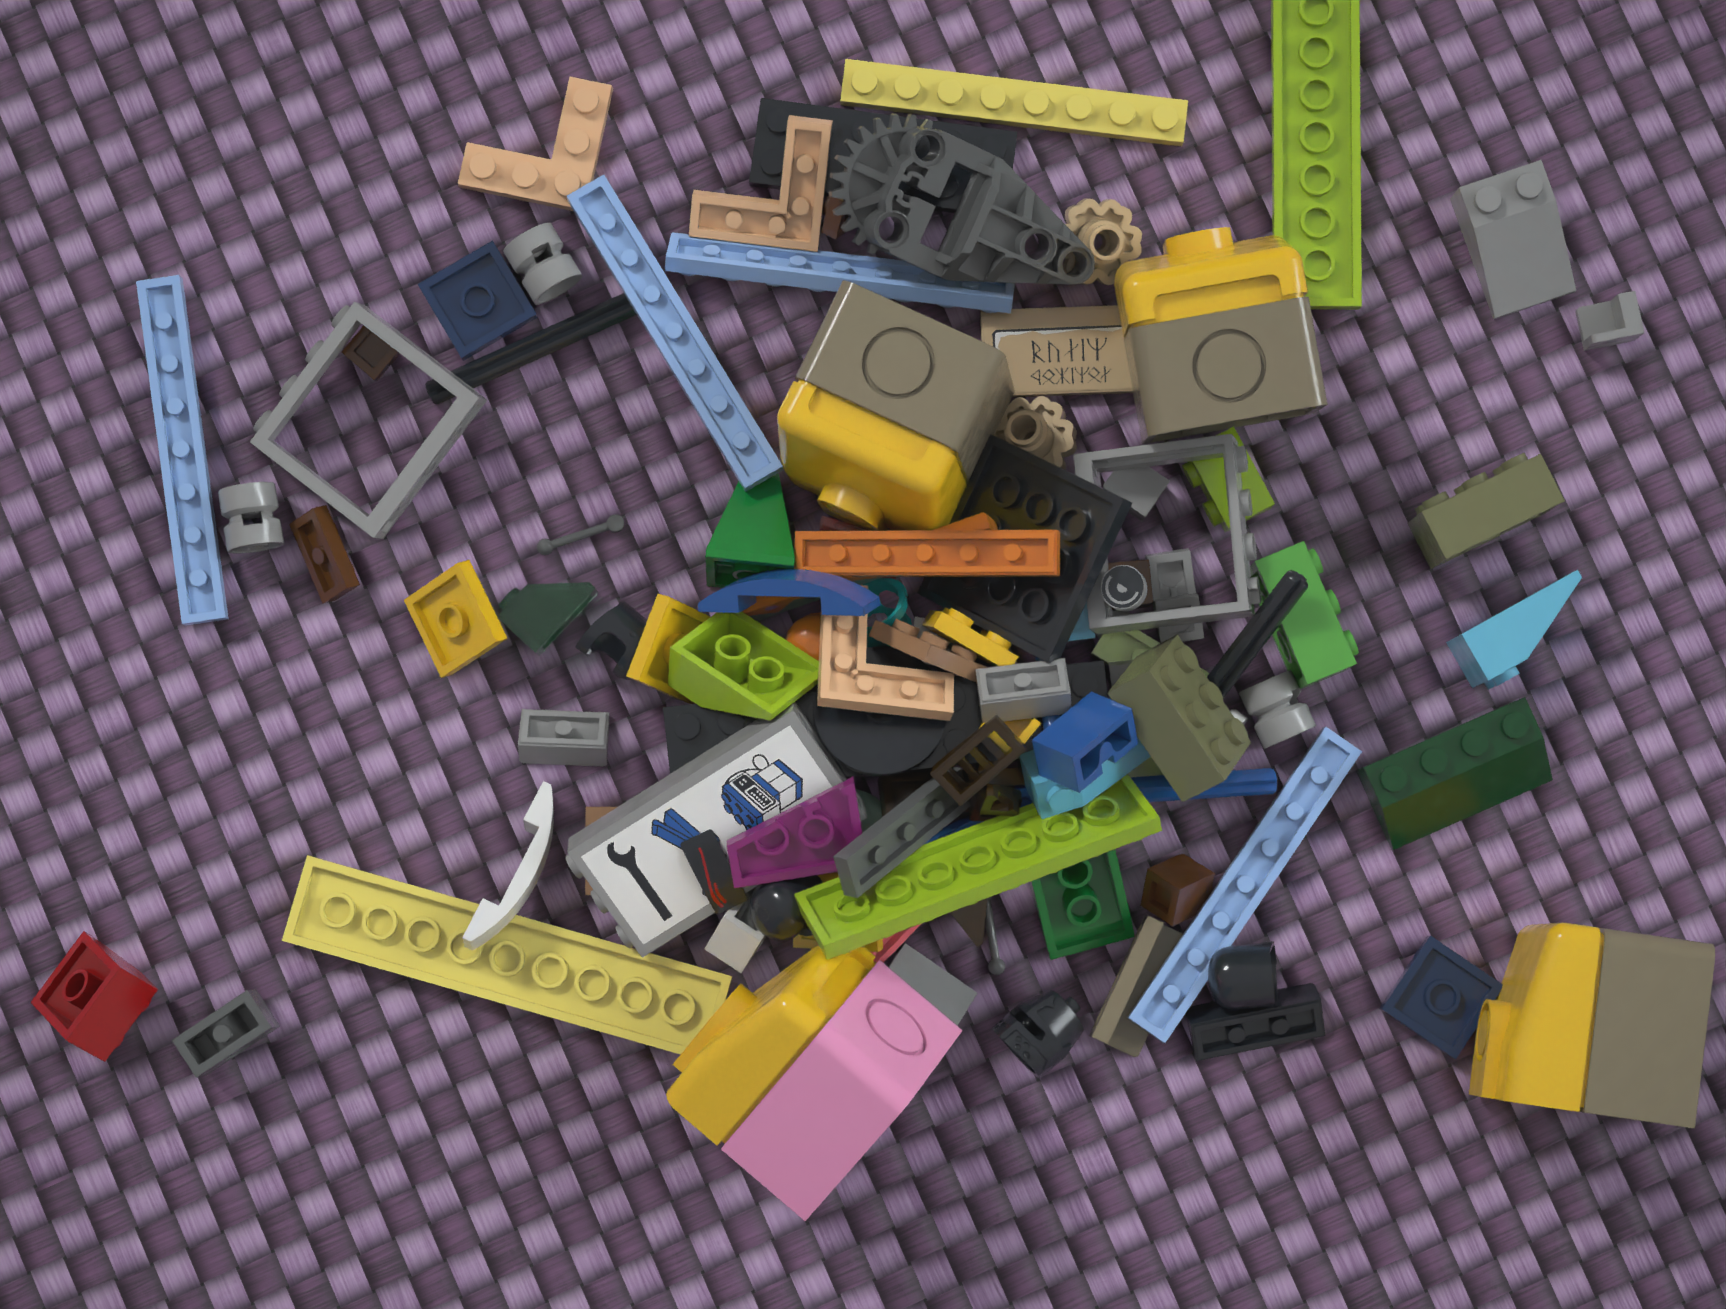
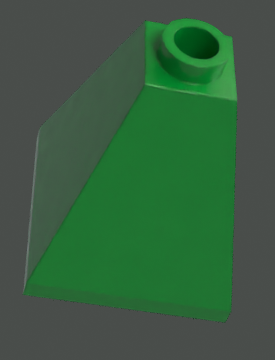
M778 473L747 492L744 491L738 481L706 548V584L708 587L723 588L736 580L752 574L779 569H794L795 555Z

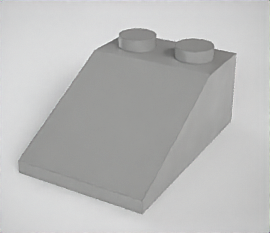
M1541 160L1457 189L1450 198L1493 320L1576 292L1557 202Z

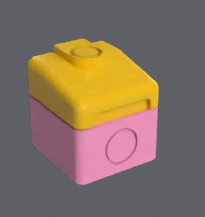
M817 945L753 993L740 983L672 1064L682 1072L666 1093L667 1100L672 1108L715 1145L718 1146L722 1141L724 1143L721 1148L722 1151L804 1221L810 1217L905 1109L963 1031L881 960L877 963L873 961L876 956L864 946L827 960L821 948Z

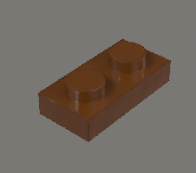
M327 505L312 508L289 524L323 604L339 599L360 585L354 566L347 555Z

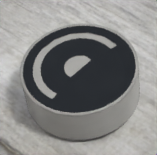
M1118 565L1108 570L1103 576L1100 586L1101 594L1105 602L1118 611H1131L1139 607L1145 600L1147 582L1144 576L1134 567Z

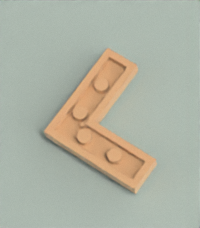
M569 77L552 159L467 142L458 179L459 188L573 211L566 196L594 179L613 92L612 85Z
M789 115L779 200L694 190L692 194L689 236L818 252L833 120Z
M821 612L817 706L945 721L951 720L954 713V673L866 663L868 614L865 616L822 615Z

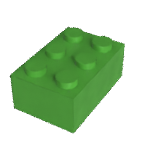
M1302 541L1256 560L1250 565L1251 578L1258 577L1261 591L1259 607L1287 571L1294 570L1307 579L1308 589L1272 635L1287 671L1292 670L1300 690L1344 672L1357 664L1354 658L1355 655L1359 654L1357 644L1349 630L1343 631L1336 616L1341 613L1340 605L1332 589L1325 591L1319 574L1323 573V566L1314 548L1308 550L1305 542Z

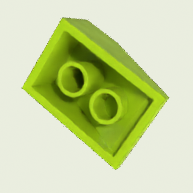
M742 611L740 613L716 612L670 647L668 685L700 707L771 721L818 684L819 661Z

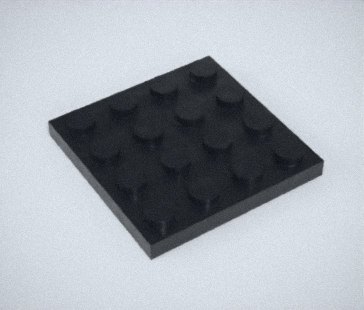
M990 434L949 524L984 512L996 522L998 530H1059L1060 576L924 577L917 593L944 608H953L972 619L974 624L998 634L1013 645L1047 663H1051L1061 658L1133 502Z

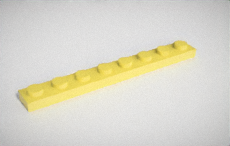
M845 59L840 105L1182 147L1188 100Z

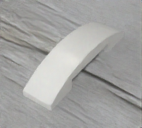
M543 781L523 819L525 831L534 834L535 837L501 903L498 906L483 898L462 937L464 947L472 951L497 935L514 918L529 898L543 871L551 845L554 825L552 787L547 782Z

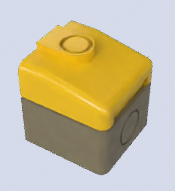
M1230 227L1200 230L1166 239L1163 244L1164 255L1128 261L1118 268L1114 279V288L1123 337H1126L1124 343L1142 444L1220 431L1233 426L1237 428L1314 414L1328 405L1309 297H1304L1308 293L1302 257L1283 238L1270 235L1233 242Z
M843 280L795 376L797 382H792L778 411L777 424L781 464L785 473L795 485L819 496L817 502L824 513L863 531H887L888 528L893 531L934 530L948 525L990 434L994 435L1015 392L1006 355L985 342L855 283Z
M1571 923L1531 924L1525 926L1517 935L1502 980L1501 992L1496 1000L1486 999L1480 1011L1469 1095L1513 1103L1695 1128L1715 964L1714 944Z

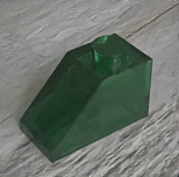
M590 582L527 584L521 591L515 587L503 598L498 606L502 611L497 617L540 656L599 592Z

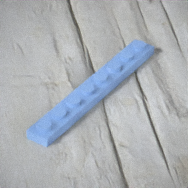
M605 175L567 195L570 206L744 491L747 492L781 472L783 465Z
M675 232L671 233L665 259V271L678 272L686 276L702 275L723 278L727 281L759 282L775 287L782 285L808 288L815 292H837L842 281L845 280L885 298L895 299L899 302L930 303L945 308L962 307L978 309L987 313H1011L1015 283L948 281L903 260L821 250L814 252L692 237L689 234Z
M180 275L136 281L181 621L183 625L187 626L229 619L183 278Z
M1322 728L1126 1018L1162 1043H1166L1208 981V968L1212 955L1216 951L1233 944L1362 753L1361 750L1329 728Z

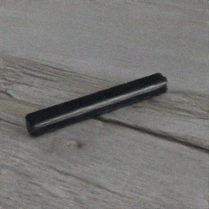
M1289 570L1284 574L1207 676L1208 680L1219 688L1223 699L1308 589L1307 579L1302 574L1294 570Z

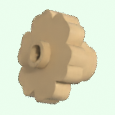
M1086 198L1078 202L1077 205H1072L1066 209L1065 220L1067 223L1065 225L1087 246L1094 256V272L1087 281L1081 284L1088 285L1097 279L1101 284L1112 285L1118 268L1123 263L1128 262V260L1136 259L1141 255L1140 242L1142 232L1138 227L1130 225L1132 212L1113 199H1105L1098 204L1095 200ZM1099 234L1102 238V245L1096 250L1094 239ZM1073 252L1065 256L1066 259L1063 263L1065 273L1072 271L1075 266L1076 259Z
M1045 396L1035 398L1031 404L1022 397L1014 399L1008 405L1000 421L1001 423H999L994 433V436L1063 469H1066L1064 457L1073 455L1077 449L1075 441L1077 435L1076 428L1070 421L1066 420V413L1059 403L1051 402Z

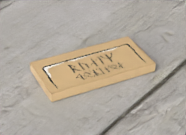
M1118 305L1012 309L1011 313H987L980 310L981 341L997 348L1006 355L1015 389L1013 397L1133 393L1124 343L1126 337H1123Z

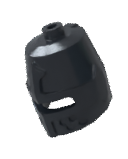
M1050 989L1025 1002L1019 1003L993 1026L992 1030L1031 1073L1038 1078H1042L1066 1057L1083 1033L1084 1028L1076 1014L1081 1010L1078 1003L1071 996L1065 1000L1058 993Z

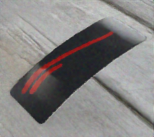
M709 829L680 844L716 914H720L748 900L742 887L734 888L730 864L713 830Z

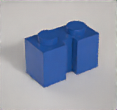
M1091 691L1033 738L1032 743L1039 775L1080 793L1103 774L1102 763L1106 760L1116 763L1138 744L1132 708Z

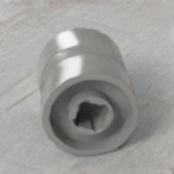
M543 223L527 230L512 240L503 250L514 271L525 275L522 284L535 305L546 303L575 286L583 277L571 255L561 253L564 244L551 223Z
M244 483L229 486L218 491L221 515L229 519V524L224 527L228 553H252L284 545L281 520L273 517V512L279 508L275 483ZM260 518L261 520L259 524L243 525V520Z
M1292 670L1276 675L1239 692L1248 715L1257 716L1258 718L1254 728L1264 749L1316 727L1307 704L1298 703L1297 697L1301 690Z

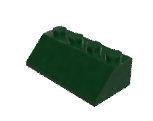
M1526 697L1356 770L1392 851L1553 780L1544 737Z

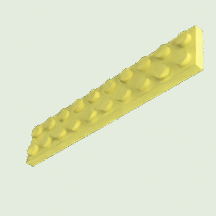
M308 855L282 941L677 1054H681L708 1020L725 1002L733 977L653 953H649L642 958L635 948L631 947L629 949L625 945L520 915H515L497 935L472 951L464 947L462 937L479 904Z

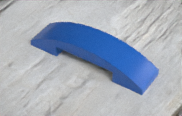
M779 569L752 574L736 580L698 603V612L740 613L757 603L756 596L820 597L822 615L865 616L880 606V597L867 588L840 576L813 570Z

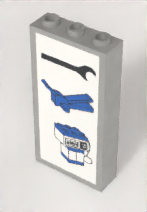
M794 702L771 721L758 718L569 837L568 855L565 858L574 875L579 879L585 877L593 888L591 896L599 910L604 914L610 912L618 923L615 928L624 945L629 949L634 946L643 958L715 913L680 846L682 842L711 829L729 862L727 851L728 839L824 792L848 778L836 760L824 748L817 732L797 703ZM856 791L860 821H863L867 818L866 807ZM758 885L746 886L742 888L744 892L747 893L750 890L757 887Z

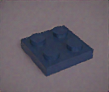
M493 240L418 284L463 361L538 318Z
M1427 936L1379 1009L1452 1059H1456L1477 1028L1484 1001L1486 999L1495 1000L1501 992L1503 984L1432 936Z

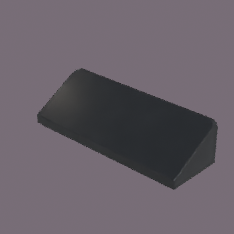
M1307 983L1277 989L1278 1001L1275 1007L1229 1010L1222 1008L1216 1002L1190 1006L1186 1012L1195 1060L1200 1061L1325 1036L1322 1003L1315 984Z

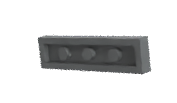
M953 766V768L958 772V774L964 779L962 769ZM932 777L833 856L844 895L855 898L861 896L971 806L970 800L960 807Z

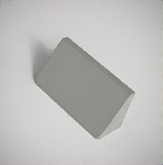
M1065 658L1056 659L1051 663L1036 661L976 669L983 723H987L995 715H998L1005 722L1061 715L1071 708V692Z
M522 709L518 738L519 761L526 764L606 766L609 713Z

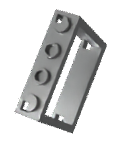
M354 301L351 307L345 305L336 314L331 323L334 329L325 342L319 340L310 349L305 358L308 364L299 376L293 375L284 384L279 393L282 399L273 411L267 410L257 420L253 427L256 434L250 443L371 537L384 539L486 403L487 399L367 306ZM361 324L457 397L370 515L274 441Z
M1232 434L1073 454L1075 475L1100 487V473L1223 457L1237 602L1113 616L1112 607L1105 602L1100 589L1102 578L1109 570L1107 557L1087 600L1090 630L1099 635L1253 617L1255 614L1254 604L1261 603V591L1258 577L1251 578L1250 560L1257 559L1254 533H1247L1245 516H1252L1251 494L1249 489H1242L1241 472H1248V460L1245 446H1238V442Z

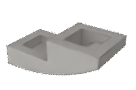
M1188 548L1145 555V559H1149L1154 611L1200 606L1199 596L1195 589L1191 553ZM1202 623L1157 628L1160 643L1177 634L1182 642L1204 638Z

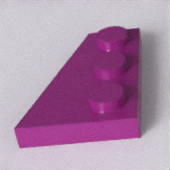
M851 777L728 839L727 851L734 888L837 872L833 856L862 834L854 778Z

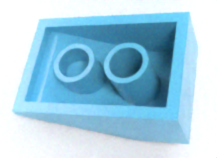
M1578 570L1446 642L1472 688L1484 683L1489 690L1520 674L1516 665L1528 659L1581 580L1582 576Z

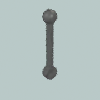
M615 514L610 516L605 523L554 540L541 539L537 543V551L541 555L546 556L551 554L554 548L609 530L618 533L624 528V520L620 515Z
M989 897L987 899L985 918L991 955L988 969L991 974L1000 975L1005 970V963L999 956L991 905L992 897Z

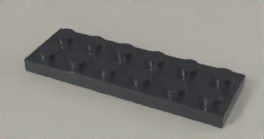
M761 98L749 186L781 189L789 115L833 120L824 196H828L829 191L840 188L842 185L841 182L830 178V173L844 171L845 167L834 159L836 155L850 157L851 152L844 144V141L850 139L860 144L861 139L857 131L858 127L864 126L873 134V119L876 117L880 118L886 128H888L890 115ZM899 116L903 127L907 117ZM916 118L917 126L920 127L925 119ZM933 121L932 129L945 131L1003 159L1013 169L1018 132ZM926 136L919 138L915 146V152L919 159L924 158L930 150V142ZM954 166L940 198L911 188L904 181L900 182L898 189L902 190L906 195L917 197L936 206L935 211L955 213L972 173Z

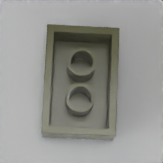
M1525 452L1494 469L1492 471L1494 477L1489 479L1486 472H1483L1455 488V496L1449 498L1447 492L1444 491L1415 508L1417 516L1407 524L1430 569L1446 563L1549 512L1565 501L1541 453L1530 459L1527 458Z
M1178 634L1136 656L1108 691V695L1113 701L1132 708L1137 737L1182 802L1224 782L1251 744L1245 726L1231 714L1223 702L1221 691L1213 682L1208 680L1198 665L1195 653L1190 647L1184 645Z

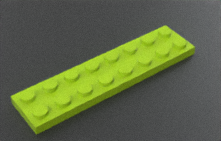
M1271 0L1272 235L1283 238L1301 255L1308 293L1304 297H1309L1311 309L1359 310L1362 307L1360 0Z
M1127 774L1083 807L1041 819L1034 804L1031 803L1019 808V815H1000L926 843L858 898L844 895L839 877L795 893L794 896L801 915L828 960L1162 831L1160 817Z

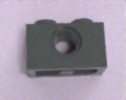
M256 989L246 990L174 1038L172 1042L195 1077L198 1078L207 1076L279 1028L280 1025Z

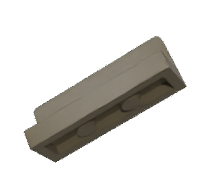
M1148 915L1144 916L1089 1034L1090 1037L1132 1057L1139 1056L1149 1033L1126 1017L1183 935Z

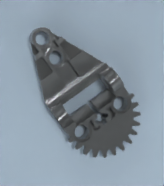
M890 114L889 125L886 128L882 120L876 117L873 119V134L864 126L857 128L861 139L860 144L850 139L844 141V144L851 152L850 157L836 155L834 158L845 168L842 172L830 173V178L842 183L840 188L829 191V197L843 199V203L832 210L833 214L836 216L848 214L849 217L840 228L844 232L857 228L852 242L860 245L863 241L867 240L869 242L867 252L875 254L877 250H880L948 281L1076 285L1087 281L1094 272V256L1087 246L1003 159L945 131L932 129L933 121L925 119L919 127L917 126L916 115L908 114L902 127L898 114ZM926 136L930 142V150L924 158L919 159L915 152V146L919 138ZM957 166L971 172L972 175L938 251L920 243L936 206L917 197L906 195L898 187L900 182L904 181L911 188L940 198L953 167ZM891 217L894 222V231L889 238L883 240L879 235V226L884 219ZM1035 234L1038 238V248L1034 254L1028 256L1025 252V243L1028 237ZM1073 252L1076 259L1075 266L1072 271L1065 273L1062 265L1063 260L1067 254Z

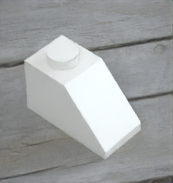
M756 887L745 893L748 897L746 902L726 912L704 948L740 973L743 972L766 938L756 928L750 914V899Z

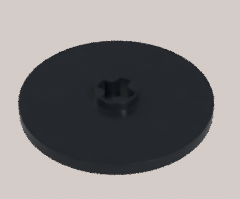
M873 646L866 649V663L932 671L920 659L896 648ZM818 687L815 693L813 720L821 743L836 761L860 774L886 777L902 774L914 769L934 752L945 730V720L890 714L891 717L883 715L880 720H876L873 718V712L817 706Z

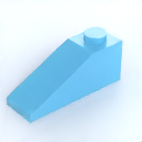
M1137 737L1138 744L1116 763L1108 760L1102 763L1103 774L1080 793L1040 776L1034 750L1021 754L1019 758L1025 787L1041 819L1085 806L1150 758V754Z

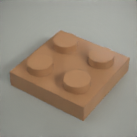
M895 619L893 626L875 620L869 633L870 637L974 682H977L976 669L988 668L975 662L978 656L977 653L957 644H953L951 651L947 650L950 641L927 631H923L921 638L917 637L920 631L919 628Z

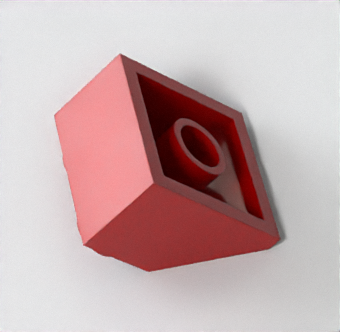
M83 931L33 998L31 1004L66 1041L105 1062L113 1050L122 1043L125 1034L139 1015L148 1008L158 988L137 968L92 935Z

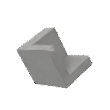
M1635 291L1617 294L1611 301L1579 307L1575 312L1584 351L1632 342L1644 334Z
M1150 467L1113 471L1104 483L1103 488L1133 502L1128 513L1143 522L1170 480Z

